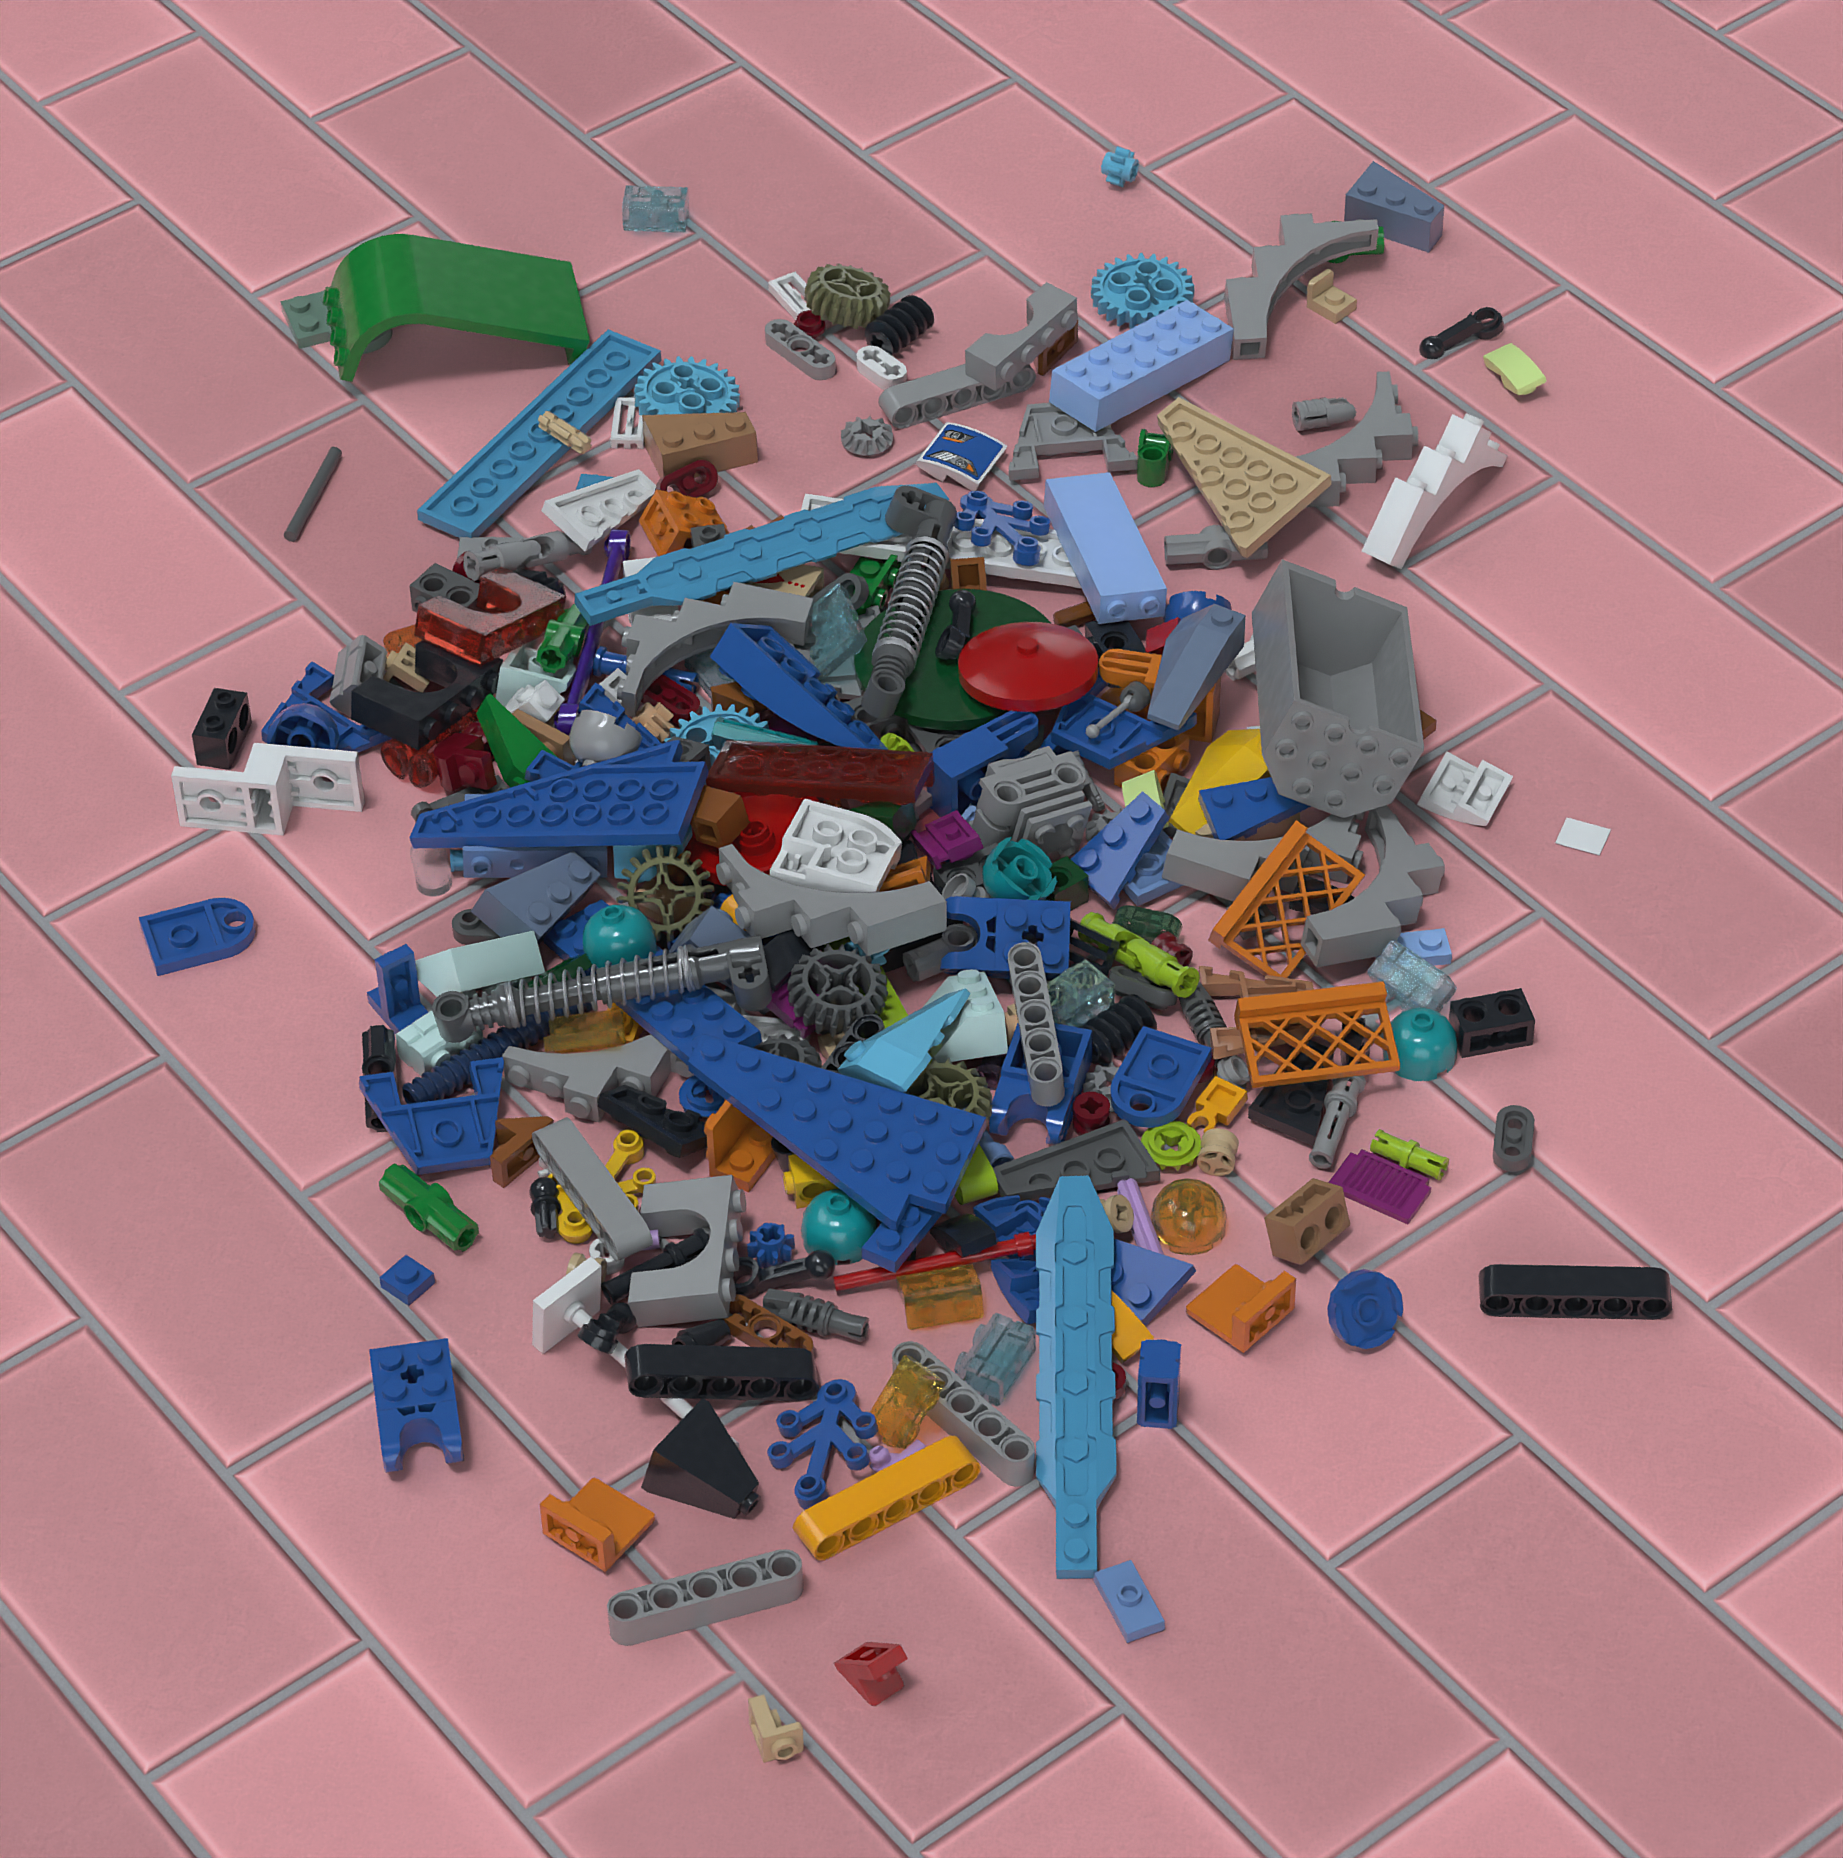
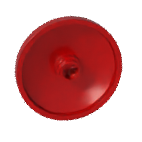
M1043 622L1010 623L978 634L963 647L958 659L959 680L964 690L970 696L988 706L1017 712L1045 711L1070 704L1089 692L1098 677V654L1093 644L1087 638L1072 629Z
M762 782L728 791L742 797L750 821L731 844L749 865L767 875L770 874V869L781 851L782 838L803 800L808 799L819 802L811 792L797 785L783 782ZM692 828V837L684 849L691 852L688 860L689 865L691 866L696 860L700 859L703 864L695 870L697 874L700 875L703 872L709 871L711 876L705 880L722 885L716 872V865L719 864V848L697 842Z

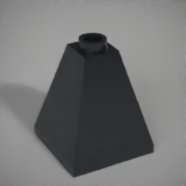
M702 1398L653 1449L641 1486L648 1493L733 1519L740 1512L747 1516L761 1498L756 1493L759 1481L710 1402L705 1398Z

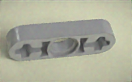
M776 319L766 324L765 342L769 348L812 379L827 380L835 375V355L830 350L787 320ZM795 348H807L808 350L798 352V351H794L793 349H795Z

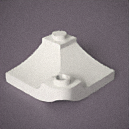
M804 799L782 838L781 851L772 865L769 875L793 885L821 891L839 893L879 892L890 869L895 870L900 860L902 842L890 828L874 818Z

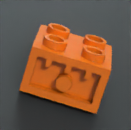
M656 489L638 520L658 556L683 549L686 539L691 538L690 528L724 524L726 535L730 534L726 524L716 511L713 502L704 497L694 498L685 496L677 491L666 492Z
M724 1099V1103L717 1113H712L708 1117L704 1133L707 1135L706 1159L709 1162V1176L733 1175L737 1187L749 1193L776 1157L771 1147L773 1136L726 1099Z
M1234 1264L1187 1304L1186 1313L1244 1353L1295 1309L1296 1278L1284 1270L1273 1281L1268 1280L1264 1283L1240 1265Z
M591 1478L570 1501H561L549 1494L539 1504L543 1534L605 1572L655 1521V1514L597 1478Z

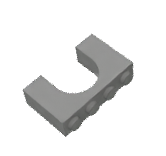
M733 1175L644 1185L640 1215L646 1222L649 1230L658 1229L659 1237L694 1234V1230L702 1228L710 1239L705 1249L695 1259L682 1266L632 1273L628 1305L636 1318L638 1327L728 1318L730 1301H734L736 1297L733 1275L734 1271L739 1270L737 1242H741L743 1239L740 1217L741 1213L746 1211L745 1193L742 1189H738Z

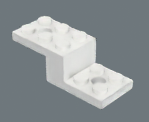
M254 743L244 772L174 766L171 775L181 827L283 836L293 806L362 812L365 803L358 752ZM321 776L327 777V778L331 779L332 781H331V782L323 781V779H322ZM208 797H212L218 802H212Z

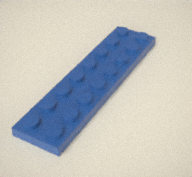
M601 899L574 915L559 921L545 936L544 944L564 961L570 957L584 954L583 930L591 916L609 905ZM657 946L655 956L663 955V950ZM591 968L584 971L586 976L591 975ZM705 984L700 990H692L691 992L688 991V988H684L682 994L678 990L669 991L668 997L665 996L664 992L655 994L654 1000L650 998V995L641 997L639 1003L635 998L626 1000L625 1006L622 1005L621 1001L615 1002L619 1008L687 1066L688 1060L702 1033L751 1048L763 1042L760 1030Z

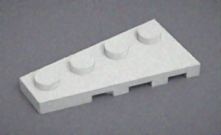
M638 469L548 499L544 502L541 511L586 552L609 535L612 529H617L643 510L655 493L656 484Z

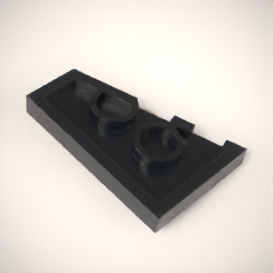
M1312 1040L1306 1044L1321 1055H1324L1329 1048ZM1294 1047L1285 1059H1287L1289 1055L1293 1052V1050L1295 1049ZM1302 1052L1292 1062L1293 1065L1301 1070H1311L1317 1063ZM1334 1052L1328 1058L1332 1062H1334ZM1330 1079L1264 1087L1248 1108V1118L1314 1146Z
M622 1085L603 1092L599 1096L598 1108L610 1114L614 1120L622 1122L637 1131L641 1137L651 1140L664 1148L672 1156L681 1158L707 1148V1135L704 1133L706 1123L700 1121L701 1114L689 1109L686 1112L666 1108V1100L628 1085Z

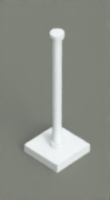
M589 1257L533 1300L532 1345L542 1354L578 1327L581 1328L583 1324H588L590 1319H593L592 1316L600 1311L602 1266L592 1257ZM618 1341L614 1352L610 1355L625 1368L624 1355L628 1349ZM659 1398L681 1419L693 1408L684 1399ZM731 1437L737 1448H739V1443Z

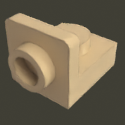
M1326 269L1318 276L1313 277L1308 283L1307 308L1336 324L1357 309V299L1333 286L1334 272Z
M408 643L404 644L399 653L392 650L386 659L385 670L387 672L383 680L387 682L394 675L419 692H423L431 681L415 674V648Z
M765 1695L748 1699L749 1725L763 1763L776 1759L785 1760L803 1752V1728L800 1722L782 1726L778 1711L776 1709H769Z

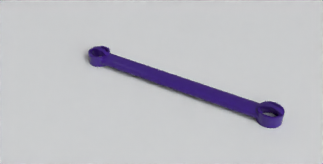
M612 529L610 536L604 542L608 561L601 585L618 580L623 561L629 560L631 544L629 530ZM606 621L588 627L568 701L561 704L560 710L554 716L555 729L568 736L577 713L581 714L578 711L579 702L585 696L595 654L598 650Z

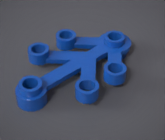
M970 491L961 497L960 506L963 511L957 512L954 527L961 531L972 530V544L981 547L989 546L992 534L996 529L1014 546L1013 560L1016 563L1025 566L1039 563L1041 547L1038 545V540L1033 537H1023L1015 530L1027 531L1038 536H1044L1049 533L1050 520L1044 516L1032 517V503L1020 500L1014 502L1013 506L993 502L982 491ZM975 518L985 519L981 526L974 527Z
M837 1379L824 1384L818 1391L816 1401L799 1412L794 1410L784 1411L778 1415L776 1420L782 1436L794 1437L802 1431L803 1426L823 1415L821 1423L790 1443L777 1441L771 1444L767 1451L772 1466L781 1469L788 1467L794 1458L814 1446L807 1473L797 1480L794 1488L800 1507L805 1510L829 1498V1492L823 1476L832 1444L843 1455L847 1467L851 1470H862L870 1462L865 1445L854 1443L838 1426L839 1418L844 1416L852 1423L855 1434L860 1439H870L878 1432L875 1416L870 1412H862L855 1404L857 1398L855 1387L847 1380ZM861 1455L858 1458L852 1459L854 1456Z

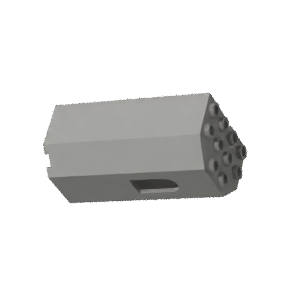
M1282 559L1252 611L1262 756L1278 794L1341 818L1391 804L1424 751L1408 609L1403 605L1356 587L1351 591L1341 592L1336 589L1335 579Z

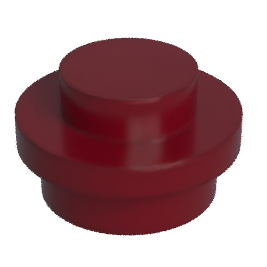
M812 310L799 313L794 322L796 327L813 339L821 336L826 330V323L821 320V315H814Z

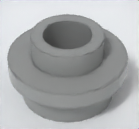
M1236 1055L1230 1058L1225 1057L1218 1061L1217 1077L1245 1089L1247 1082L1250 1081L1247 1064Z

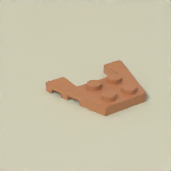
M1199 966V982L1210 996L1239 995L1241 998L1314 989L1313 983L1310 981L1266 975L1265 981L1245 978L1242 971L1230 970L1228 976L1212 973L1213 967ZM1292 1023L1284 1031L1296 1039L1302 1040L1309 1032V1029L1300 1023ZM1236 1027L1210 1028V1044L1213 1059H1221L1244 1053L1239 1029H1236ZM1263 1027L1249 1029L1251 1038L1262 1045H1265L1273 1035ZM1278 1038L1272 1047L1286 1044V1042Z

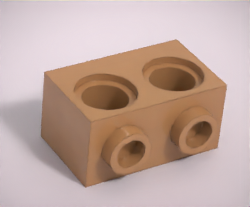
M1312 1178L1264 1217L1272 1255L1300 1265L1310 1260L1312 1256L1350 1226L1343 1188Z

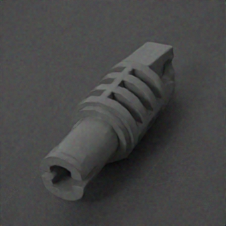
M1199 982L1191 996L1178 998L1183 1014L1198 1043L1211 1047L1210 1028L1227 1026L1215 1002ZM1215 1059V1066H1216V1067H1217L1218 1061H1219L1220 1059Z
M768 1289L763 1297V1308L793 1326L797 1325V1328L800 1330H805L807 1327V1331L810 1333H816L817 1331L818 1335L821 1336L833 1333L859 1342H863L867 1336L869 1318L838 1310V1306L834 1302L827 1301L825 1303L820 1298L815 1300L813 1296L809 1295L804 1298V1294L799 1292L794 1293L776 1289Z

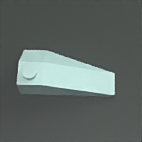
M537 614L500 666L495 698L503 706H506L521 687L525 688L530 684L534 688L546 680L560 694L568 688L576 673V666L573 665L574 657H571L565 668L557 670L555 674L543 671L541 664L536 661L538 649L544 641L547 625L551 619L557 621L556 618Z

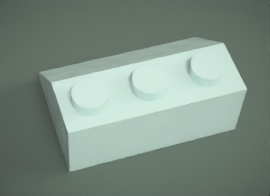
M534 931L451 948L415 960L417 979L436 997L448 991H457L465 996L469 995L470 999L473 998V994H476L477 990L487 991L488 995H491V990H495L501 983H508L510 981L513 987L517 989L519 988L521 978L529 982L532 980L531 977L545 972Z
M969 969L959 972L956 976L947 977L924 1005H928L945 994L966 988L970 992L956 1019L950 1025L940 1030L945 1035L942 1042L928 1050L932 1059L934 1057L938 1063H945L948 1058H950L951 1062L1006 1054L1008 1052L1004 1010L984 971L979 972L978 970Z

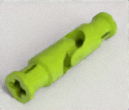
M1090 912L1082 918V924L1121 942L1114 960L1132 970H1136L1143 977L1159 986H1168L1172 989L1173 994L1178 997L1187 998L1196 990L1200 974L1195 968L1182 966L1178 963L1176 957L1155 945L1149 944L1143 938L1116 923L1109 924L1105 921L1103 915ZM1078 932L1080 940L1094 943L1100 950L1107 953L1108 946Z

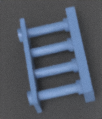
M465 794V801L487 794ZM463 846L464 878H512L574 851L601 874L599 878H607V846Z

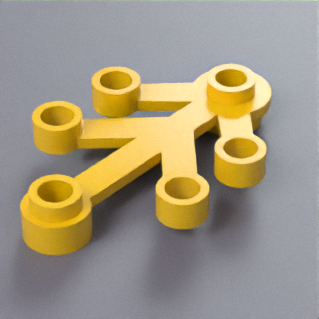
M633 1130L620 1132L613 1141L614 1153L605 1167L612 1177L616 1179L625 1164L629 1165L639 1162L644 1156L642 1137ZM639 1168L634 1172L633 1179L618 1183L638 1212V1199L632 1194L643 1193L644 1185L655 1184L656 1174L650 1168ZM551 1173L548 1177L552 1178L557 1183V1180ZM648 1179L649 1181L641 1182L640 1180ZM556 1184V1188L559 1190L557 1199L561 1203L562 1211L558 1217V1233L569 1243H583L590 1238L593 1230L563 1188Z

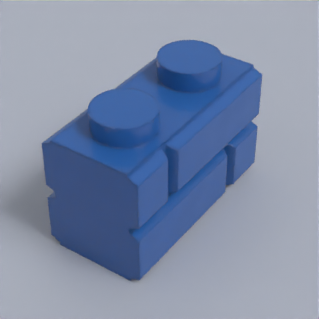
M1146 1339L1141 1341L1137 1398V1424L1141 1425V1427L1172 1429L1177 1426L1181 1367V1344L1178 1342L1163 1339Z

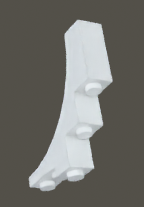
M1467 413L1463 419L1452 414L1436 449L1423 447L1407 482L1395 477L1361 552L1402 569L1424 527L1449 494L1468 476L1478 470L1490 466L1503 467L1508 455L1498 451L1500 444L1489 439L1492 432L1482 428L1483 420Z

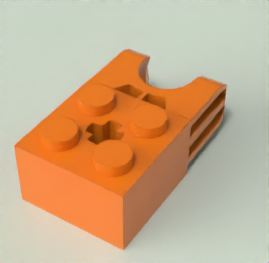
M1123 649L1107 650L1099 659V673L1105 682L1122 688L1107 689L1100 699L1118 707L1121 705V692L1133 681H1138L1145 685L1152 698L1162 655ZM1221 677L1194 710L1197 713V724L1183 732V734L1189 736V740L1212 743L1220 715ZM1150 704L1141 711L1130 712L1147 721H1151L1147 719Z

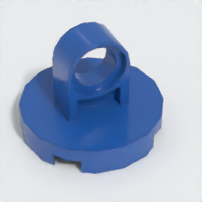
M1368 1269L1350 1272L1330 1292L1327 1308L1329 1324L1334 1334L1346 1344L1363 1349L1380 1346L1395 1333L1396 1330L1392 1328L1396 1323L1397 1316L1402 1317V1294L1396 1283L1380 1272Z

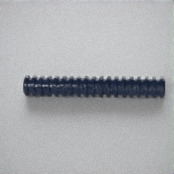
M591 1002L583 1003L582 1015L579 1014L577 1005L568 1006V1018L565 1017L563 1009L559 1008L554 1009L555 1019L553 1021L549 1016V1012L544 1011L540 1012L539 1024L536 1022L534 1014L525 1015V1027L522 1026V1023L516 1029L514 1027L512 1029L504 1026L499 1027L496 1033L491 1032L487 1038L479 1039L478 1044L473 1043L469 1045L468 1049L461 1050L459 1055H452L449 1059L450 1061L444 1060L441 1062L440 1067L438 1065L431 1068V1072L426 1071L422 1073L421 1078H414L412 1084L405 1083L402 1087V1093L406 1103L413 1104L442 1100L445 1096H451L454 1090H461L463 1084L469 1085L472 1083L469 1072L470 1061L500 1058L508 1046L527 1050L529 1045L534 1046L538 1043V1040L546 1039L547 1034L552 1035L556 1033L557 1029L564 1028L566 1023L570 1024L574 1022L575 1018H581L584 1012H591L593 1010Z

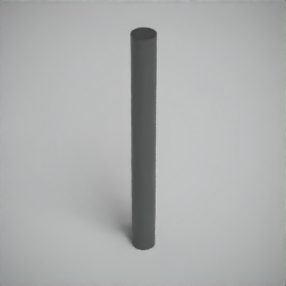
M331 447L284 533L286 540L294 542L297 539L342 455L339 448Z

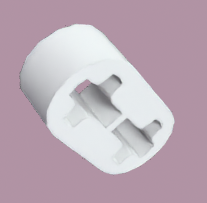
M865 346L858 350L856 354L857 371L881 389L886 390L891 386L907 382L906 366L877 346Z

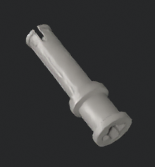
M1363 1075L1332 1079V1091L1328 1092L1324 1099L1326 1113L1309 1155V1161L1318 1168H1329L1331 1166L1346 1121L1356 1113L1358 1107L1356 1099L1358 1094L1365 1088L1366 1080ZM1349 1079L1352 1080L1350 1087L1346 1086ZM1332 1128L1333 1130H1332L1331 1136H1330V1138L1328 1139V1138H1327V1137H1328V1134H1329V1132H1330V1129Z

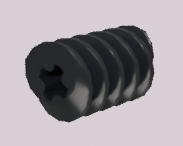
M915 295L903 297L901 301L894 304L892 308L886 310L884 314L878 316L866 326L865 339L867 345L877 346L893 356L901 348L909 345L910 341L917 339L918 335L925 333L926 329L933 326L934 314L932 309L920 297Z
M1131 994L1124 996L1118 1003L1110 1005L1107 1010L1101 1011L1097 1017L1089 1019L1086 1024L1080 1025L1078 1028L1092 1030L1091 1063H1097L1098 1059L1103 1063H1110L1113 1060V1055L1120 1056L1124 1053V1047L1126 1049L1131 1048L1143 1026L1157 1030V1022L1144 1000L1138 995Z

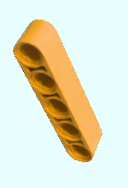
M950 1435L809 1507L796 1518L793 1523V1530L815 1559H829L968 1486L979 1475L981 1470L980 1463L957 1436Z

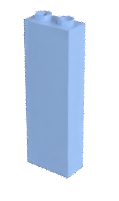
M1111 473L1046 479L1044 509L1057 533L1058 539L1098 624L1164 617L1167 587Z

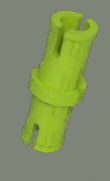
M1381 1129L1376 1132L1375 1137L1379 1139L1378 1141L1372 1140L1371 1152L1397 1161L1399 1166L1409 1169L1411 1167L1439 1181L1443 1178L1444 1173L1441 1172V1169L1447 1170L1449 1158L1421 1148L1419 1142L1412 1139L1407 1142Z

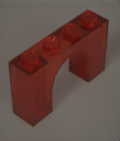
M499 567L480 577L476 607L490 613L471 610L438 595L418 605L414 636L481 666L545 635L549 621L551 619L557 621L558 617L566 612L564 610L566 596L510 570Z

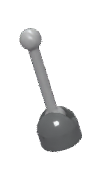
M1133 681L1127 685L1120 694L1121 705L1097 724L1087 726L1086 735L1089 738H1096L1104 726L1126 709L1130 712L1144 709L1151 702V695L1147 687L1138 681Z

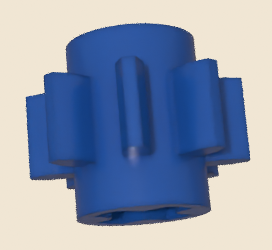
M764 1223L757 1231H750V1243L747 1244L748 1257L757 1258L760 1268L792 1261V1250L795 1249L794 1234L785 1235L783 1224Z

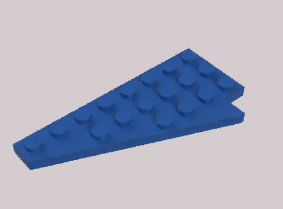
M673 740L421 813L409 839L413 849L463 848V846L682 845L709 771L705 761L679 762L683 748L680 740Z
M702 1033L688 1060V1070L882 1223L897 1231L909 1203L946 1214L986 1128V1117L704 1033Z

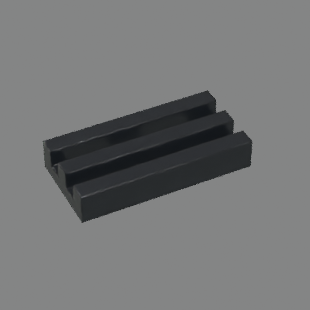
M1070 918L1069 943L1104 960V962L1100 965L1070 949L1069 960L1099 975L1108 977L1121 942ZM1076 930L1108 946L1107 953L1072 936L1073 931Z

